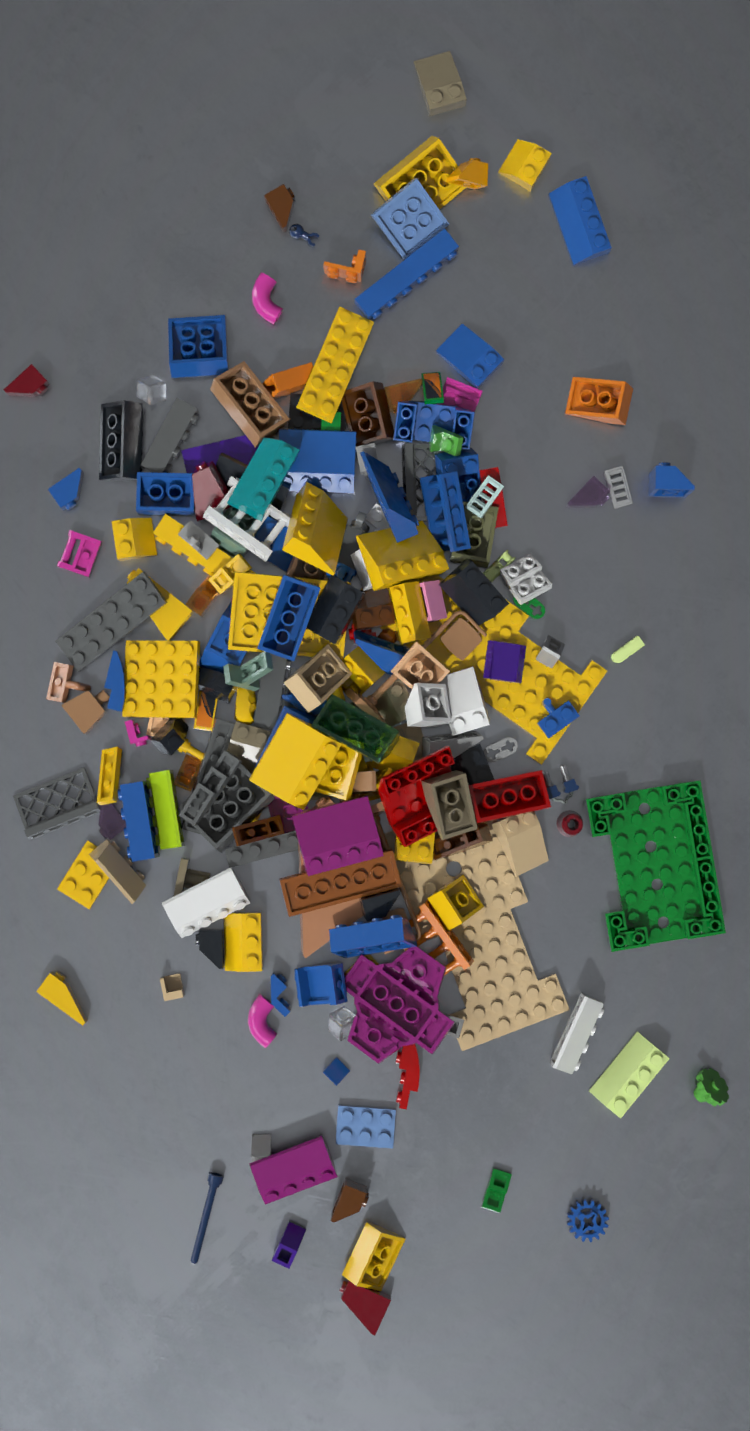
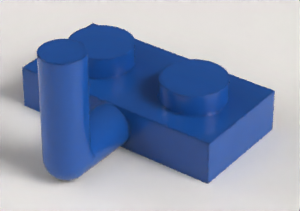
M545 698L542 704L549 712V715L537 724L549 739L580 715L569 700L555 709L551 704V699Z

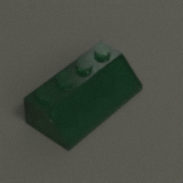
M333 694L312 724L313 728L378 764L390 755L399 741V730Z

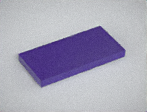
M243 435L184 449L181 452L186 473H193L196 465L204 461L206 463L213 461L216 466L219 455L222 452L249 465L258 447L255 448L248 437Z

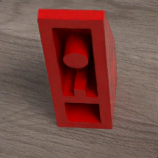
M498 467L479 470L480 485L488 475L501 484ZM490 483L486 485L493 491L497 490V488L491 485ZM485 489L482 491L488 497H492V494ZM502 490L491 505L498 507L495 528L508 526ZM483 498L484 504H487L488 501Z

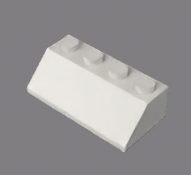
M231 868L162 902L169 919L181 938L190 936L193 932L207 927L211 923L223 919L250 904L243 885Z
M582 992L580 993L550 1060L553 1068L569 1074H573L574 1070L577 1071L581 1064L579 1058L582 1053H586L589 1046L587 1040L590 1035H594L597 1025H595L596 1020L601 1018L604 1013L603 1002Z

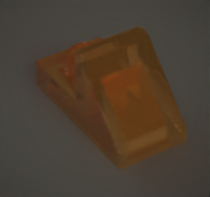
M186 754L173 785L191 792L202 761Z

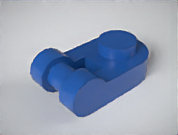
M338 562L334 576L344 582H351L353 576H356L357 571ZM326 572L327 577L330 579L331 574Z

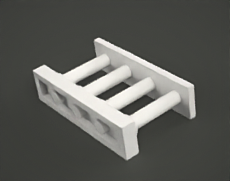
M231 476L227 484L231 489L216 508L210 506L207 508L203 518L266 562L273 552L270 545L284 526L288 528L291 515L286 512L282 513L276 507L270 505L263 520L259 521L256 519L251 527L244 531L239 527L238 523L246 513L238 510L232 519H227L222 513L228 506L227 502L240 481L239 478L235 479ZM268 515H270L278 523L264 542H259L255 539L254 534Z

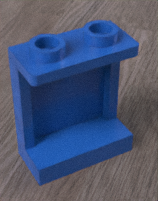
M342 963L304 966L294 970L298 993L297 998L300 1007L320 1004L338 1005L348 1002Z

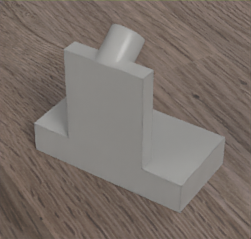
M191 520L178 533L182 539L206 560L220 546Z

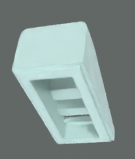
M488 475L470 499L466 508L478 517L483 518L504 486ZM490 483L491 485L496 487L497 490L493 491L486 485ZM485 489L492 494V497H488L482 491ZM479 496H481L482 498H484V499L487 500L488 502H487V504H484L482 501H480V500L477 499V498H478ZM476 502L478 505L483 507V509L479 510L473 504Z

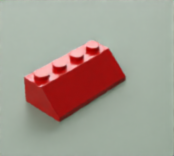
M542 770L468 785L476 823L551 808Z

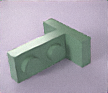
M264 651L242 666L232 664L223 666L225 683L252 691L260 689L259 678L273 670L271 653Z

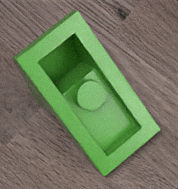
M432 425L429 440L430 451L442 450L453 456H460L463 437Z

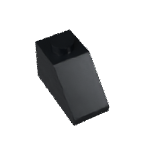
M170 718L150 741L162 754L173 755L185 742L189 726L182 718Z
M395 888L359 898L366 921L372 922V919L386 917L400 895L399 889Z
M200 929L199 934H196V946L199 945V950L215 966L223 969V929Z

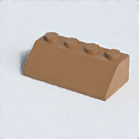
M245 361L214 378L210 390L255 448L260 445L264 437L271 439L279 432V429H282L290 421L289 417Z

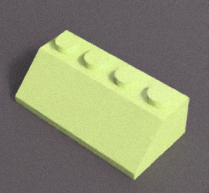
M636 1032L589 1089V1092L619 1118H622L670 1058L639 1032Z

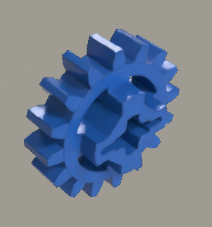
M583 1199V1204L577 1201V1207L571 1206L572 1213H567V1217L571 1219L567 1221V1225L572 1226L569 1229L570 1233L575 1232L574 1237L576 1239L581 1236L582 1242L586 1238L592 1242V1237L599 1240L598 1234L605 1235L603 1228H608L609 1226L605 1222L609 1220V1217L604 1215L607 1212L606 1209H600L601 1203L594 1205L593 1199H591L590 1203ZM590 1208L588 1211H582V1209ZM598 1213L600 1215V1225L596 1222ZM576 1217L579 1219V1222H580V1223L578 1224V1227H576V1225H575V1218H576ZM584 1218H590L592 1222H586L585 1224ZM587 1230H594L593 1232L585 1233Z

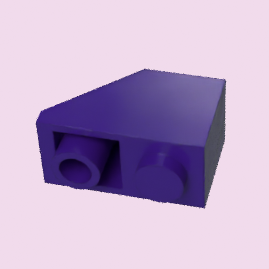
M289 1221L273 1254L272 1261L290 1269L306 1228Z

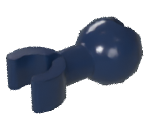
M293 224L289 229V233L293 238L307 240L310 247L315 246V243H312L310 238H319L317 233L310 234L304 231L303 226L300 224Z

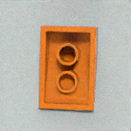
M573 377L565 414L609 424L626 425L633 388L625 381Z

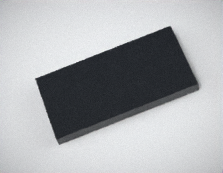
M223 452L219 455L216 463V468L228 490L231 489L227 485L230 477L241 479L248 466ZM283 483L271 505L281 511L291 486Z

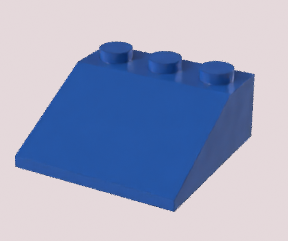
M225 315L168 318L171 378L221 375L229 370Z

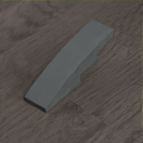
M224 750L215 766L210 768L202 783H198L179 816L196 826L223 791L242 760L229 751Z

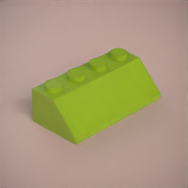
M173 770L148 773L149 778H146L147 788L151 789L152 796L149 797L150 807L154 808L155 815L152 816L153 826L157 827L158 834L155 835L156 845L160 846V850L185 846L183 830L181 828V817L179 816L180 812L177 810L179 804Z

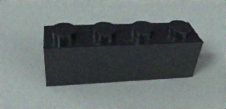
M123 400L101 404L99 480L133 481L137 480V472H142L143 403Z

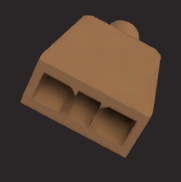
M104 689L96 696L88 690L61 706L83 734H88L107 713L103 704L109 700L110 696Z

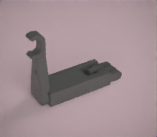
M360 511L357 518L352 520L351 525H347L338 562L354 570L356 569L351 554L360 549L356 536L368 533L370 527L365 523L366 514Z

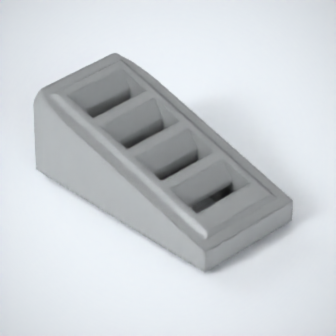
M623 466L604 471L603 474L614 509L633 504ZM615 474L620 475V477L614 479L610 478V476ZM622 481L621 485L613 487L612 483ZM624 488L625 492L618 494L614 493V491ZM623 496H626L627 498L626 500H622L619 502L616 501V498H620Z

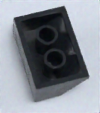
M467 558L438 584L460 610L466 612L478 625L495 617L509 604L480 569Z
M331 575L313 608L307 628L333 644L338 645L366 593Z

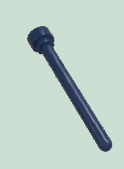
M209 1172L207 1178L209 1190L191 1256V1263L193 1264L198 1262L216 1190L223 1182L224 1176L216 1172Z

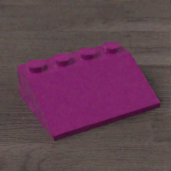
M368 796L292 815L304 868L308 876L384 856Z

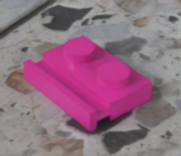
M447 377L443 386L444 403L438 404L458 406L475 412L483 391Z

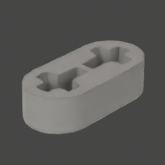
M508 737L487 746L483 751L488 762H496L515 753L518 749V743L514 738ZM507 740L510 743H514L512 751H509V749L502 751L501 747L506 745ZM491 748L492 751L499 749L500 752L495 754V759H492L486 755L489 753L488 749Z

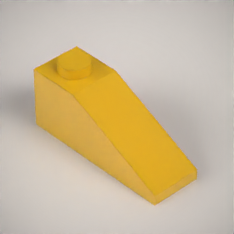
M58 971L56 973L50 972L36 992L83 1026L88 1020L69 983L65 981L66 977Z

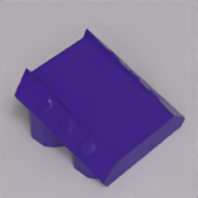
M488 640L483 678L521 683L526 646Z

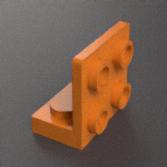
M358 249V254L353 255L352 267L324 261V273L332 279L341 277L346 278V281L350 283L362 282L367 260L366 251Z

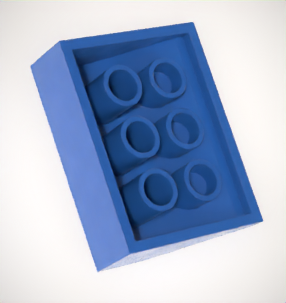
M279 429V440L299 449L298 457L283 482L291 486L289 491H300L305 483L308 482L324 492L354 493L356 431Z
M360 452L370 484L396 542L398 543L417 535L416 526H419L416 515H411L410 513L413 510L409 500H404L406 495L403 487H398L397 485L400 482L396 472L392 473L388 465L368 453Z

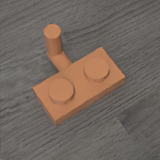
M54 662L46 699L66 703L69 688L86 692L91 690V686L71 681L73 665Z

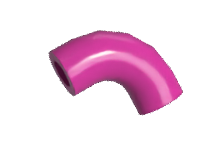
M261 272L252 289V303L260 316L275 325L283 311V308L275 304L271 299V292L277 282Z
M260 994L249 1010L248 1026L250 1033L256 1041L264 1048H267L278 1033L270 1028L267 1023V1016L274 1006L271 1004V1001Z

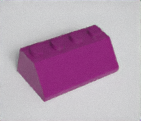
M322 1136L249 1163L265 1205L338 1177L333 1159Z

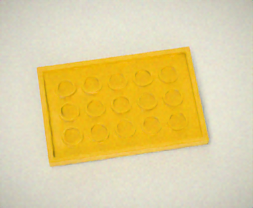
M245 572L234 573L228 650L264 652L257 649L283 576ZM294 577L320 587L315 602L316 605L329 580ZM306 627L297 656L313 657L328 644L337 656L343 659L346 631L339 644L336 645Z

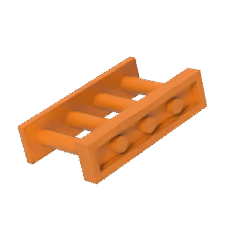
M428 900L423 902L419 906L420 913L415 917L418 923L425 919L432 926L430 930L421 935L417 941V947L434 935H439L443 940V944L428 955L435 959L445 951H451L454 955V960L445 965V975L458 966L464 970L470 967L474 960L453 931L446 929ZM410 919V920H409V923H410L411 928H412V927H414L415 925H414L412 919Z

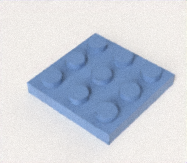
M417 178L410 181L371 214L403 260L449 225Z

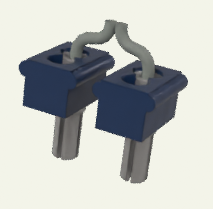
M560 766L564 782H562L563 792L570 793L565 798V801L555 798L560 796L561 792H558L557 786L551 782L548 771H545V773L543 771L549 799H553L555 802H562L563 804L568 803V799L573 796V791L578 790L579 786L576 785L575 779H571L567 766Z

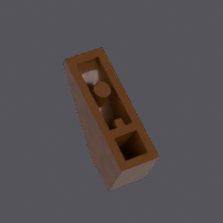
M280 815L232 827L236 846L285 834Z
M476 823V830L445 840H441V838L435 839L433 859L439 860L492 842L493 839L488 824Z

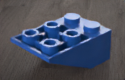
M472 448L470 450L461 449L460 456H453L446 452L436 453V474L440 475L457 471L462 501L469 502L480 487L478 454Z

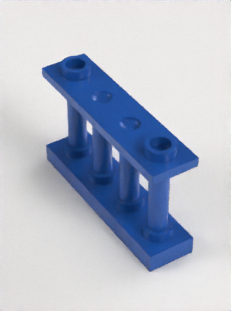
M457 471L421 477L420 483L429 531L443 552L449 550L450 552L471 548Z

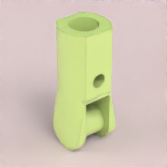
M508 550L483 572L490 582H493L501 574L500 569L508 566L516 559L508 553ZM502 558L507 562L505 566L499 562Z
M637 635L624 644L623 647L616 650L611 655V659L615 663H621L645 646V644Z

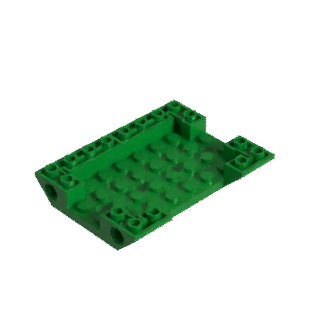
M701 780L586 799L592 837L610 836L622 908L621 910L605 913L611 952L650 946L649 944L685 938L694 939L726 933ZM642 803L649 805V812L647 814H642L639 811V806ZM648 841H653L656 845L655 850L652 852H648L645 848ZM654 879H660L662 882V887L658 890L652 888V881ZM661 917L668 919V925L664 928L658 925V920Z

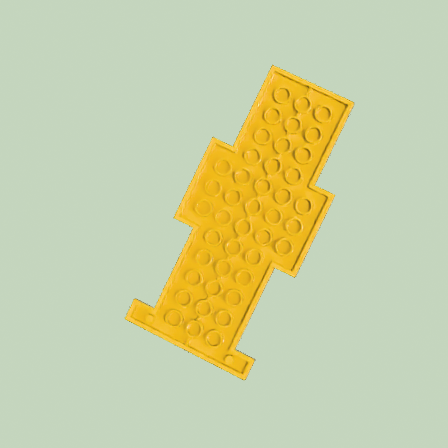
M435 576L418 581L419 583L436 580L442 582L444 579L440 576ZM442 588L447 618L428 623L431 635L456 611H461ZM509 601V604L500 613L479 625L487 633V636L485 637L479 633L482 639L480 644L464 660H460L448 650L440 639L458 618H462L465 621L468 620L464 615H457L425 650L450 671L448 674L473 666L484 701L536 738L526 752V755L542 765L570 725L568 724L548 739L537 724L549 715L542 701L545 698L551 699V704L557 709L569 700L578 713L607 673V670L591 660L580 675L560 660L555 663L553 668H549L537 661L536 657L541 647L518 632L529 615ZM468 621L467 623H469L476 630V632H478V630L472 625V623ZM396 624L379 627L382 630L390 629L396 634L397 641H399ZM427 639L418 641L417 643L422 645ZM488 640L526 646L521 683L483 678ZM416 642L405 646L410 649Z

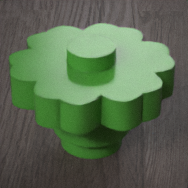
M712 1068L708 1070L703 1069L698 1072L696 1076L698 1083L693 1091L695 1098L701 1103L707 1102L712 1106L725 1104L729 1099L727 1093L729 1088L726 1085V1081L720 1078L719 1073Z

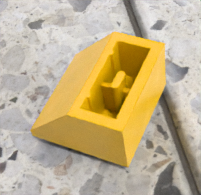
M358 646L342 660L352 673L341 685L342 690L345 692L348 688H351L363 695L386 672Z

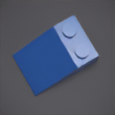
M463 323L436 350L472 387L477 389L504 362V358Z
M267 517L258 530L255 539L259 542H264L278 522ZM284 526L270 545L273 552L267 562L287 573L293 555L282 550L288 529Z

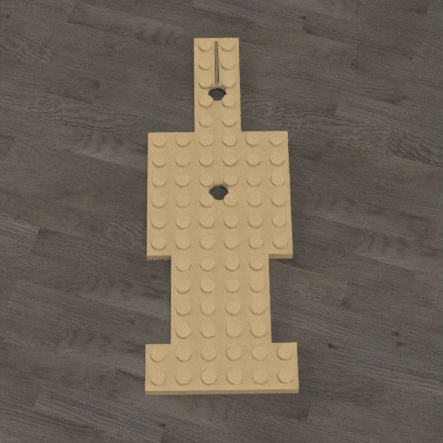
M406 722L385 730L420 743L413 762L422 758V737L424 736L420 727L407 726ZM497 819L482 822L488 824L493 839L492 842L439 860L433 859L432 864L396 861L397 869L415 916L420 913L419 906L428 900V897L463 874L484 905L481 910L465 922L451 929L474 960L472 965L465 970L459 966L452 970L466 1008L448 1015L464 1020L459 1039L457 1038L462 1051L570 1010L556 974L537 980L511 909L527 903L528 900L519 876L515 877L491 825L497 822ZM392 830L384 834L390 849L394 853L396 834ZM436 831L435 839L440 838V835L438 831ZM451 861H456L461 865V872L457 876H450L446 871V867ZM424 919L418 923L421 935L431 929L432 925L428 920ZM434 935V936H433L432 938H430L429 940H431V939H433V938H436V937H438L439 935ZM445 951L447 960L450 963L454 960V955L451 951Z

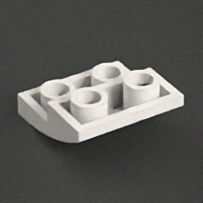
M531 553L500 569L502 578L520 605L552 589V583L541 571V564Z

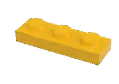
M119 747L102 750L97 803L100 805L117 802L122 749Z

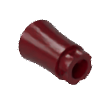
M564 811L557 818V829L566 837H574L583 828L582 817L575 811ZM570 820L574 821L575 823L574 827L572 828L568 827V823H570Z

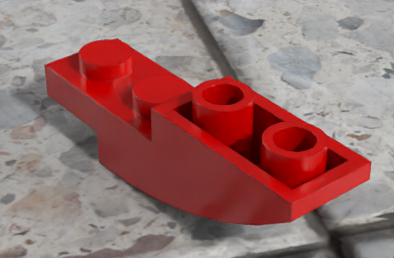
M416 1044L403 1046L401 1052H397L396 1057L399 1069L406 1070L401 1072L400 1083L403 1086L402 1091L397 1093L396 1102L399 1103V1108L406 1110L410 1091L418 1092L420 1069Z

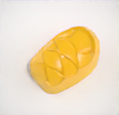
M237 687L234 719L237 722L247 725L254 723L253 715L257 704L255 691Z

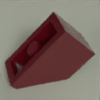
M31 364L3 390L9 396L36 397L38 394L42 395L48 390L49 382Z

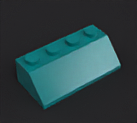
M264 437L227 504L262 521L296 461L299 449L282 440Z

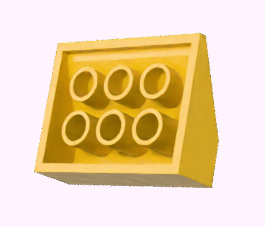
M435 136L429 137L373 183L383 199L388 201L410 181L417 178L439 210L467 188L446 182V178L458 165L442 141Z
M306 482L296 495L282 550L334 575L348 518L322 489Z
M418 521L419 526H416L417 535L398 543L391 528L356 536L374 591L439 576L449 569L442 548L423 521Z
M287 713L249 780L283 801L304 810L342 743L335 735Z

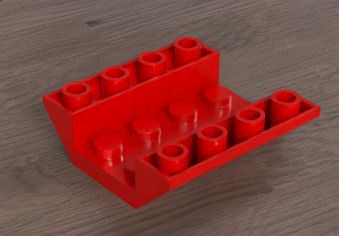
M445 746L382 777L380 780L378 792L389 825L404 847L438 831L425 800L421 781L452 772L450 766L455 764L450 746Z

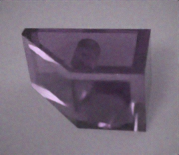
M593 476L566 506L568 508H596L598 504L603 506L609 499L607 495L610 493V490Z
M114 803L101 805L98 823L101 829H99V832L105 839L109 838L112 840L124 831L126 821L122 820L121 812Z

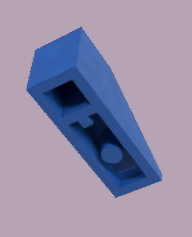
M358 630L353 632L355 643L387 674H393L391 670L408 652L406 647Z

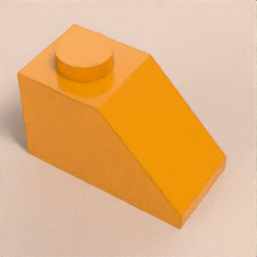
M470 158L469 161L461 163L446 178V182L474 190L488 186V163L481 162L479 158Z

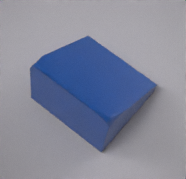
M337 1057L323 1070V1073L336 1086L350 1072Z

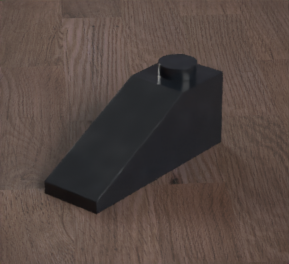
M199 667L198 690L229 704L237 687L226 684L223 673Z

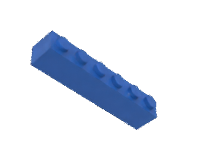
M443 229L356 297L355 304L367 319H377L382 315L384 308L387 306L390 308L398 302V297L402 294L404 296L409 294L413 290L412 286L416 283H423L428 278L427 275L432 271L434 273L442 268V263L447 259L451 261L458 255V244L447 230Z

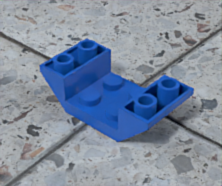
M398 401L393 440L411 443L413 440L429 442L432 425H436L462 436L463 443L461 449L470 450L475 412L453 405L438 403L425 405L423 401Z
M232 601L222 614L200 659L199 667L224 674L223 666L227 664L241 665L247 651L227 649Z

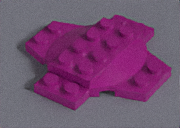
M411 947L392 963L376 965L361 954L345 977L346 992L354 997V1004L357 1009L347 1041L378 1064L401 1047L418 1044L429 1053L434 1054L455 1024L452 1019L440 1011L438 999L446 967L419 947Z

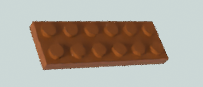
M384 850V856L311 876H308L306 872L280 878L288 916L299 915L402 887L393 850Z

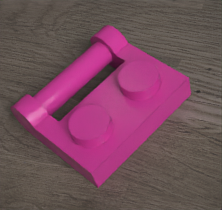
M69 530V539L57 567L90 577L102 541ZM76 539L81 540L73 564L70 565L68 561Z

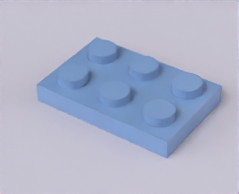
M338 1105L336 1144L393 1149L396 1109Z

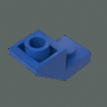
M274 972L271 975V1004L286 1017L291 1011L289 1008L290 1003L282 997L280 999L278 996L287 988L286 982L288 980L281 973L276 974Z

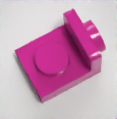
M134 720L125 721L130 744H136V747L146 745L147 740L151 739L150 736L147 735L139 738L138 734H141L139 724L135 723Z

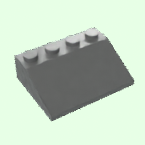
M242 764L239 765L209 810L197 825L194 826L219 852H222L235 839L232 827L251 823L275 799L270 792L249 780L252 774ZM190 796L177 808L180 813Z

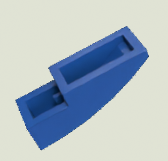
M113 650L104 688L111 689L107 708L123 712L126 689L124 665L120 653Z

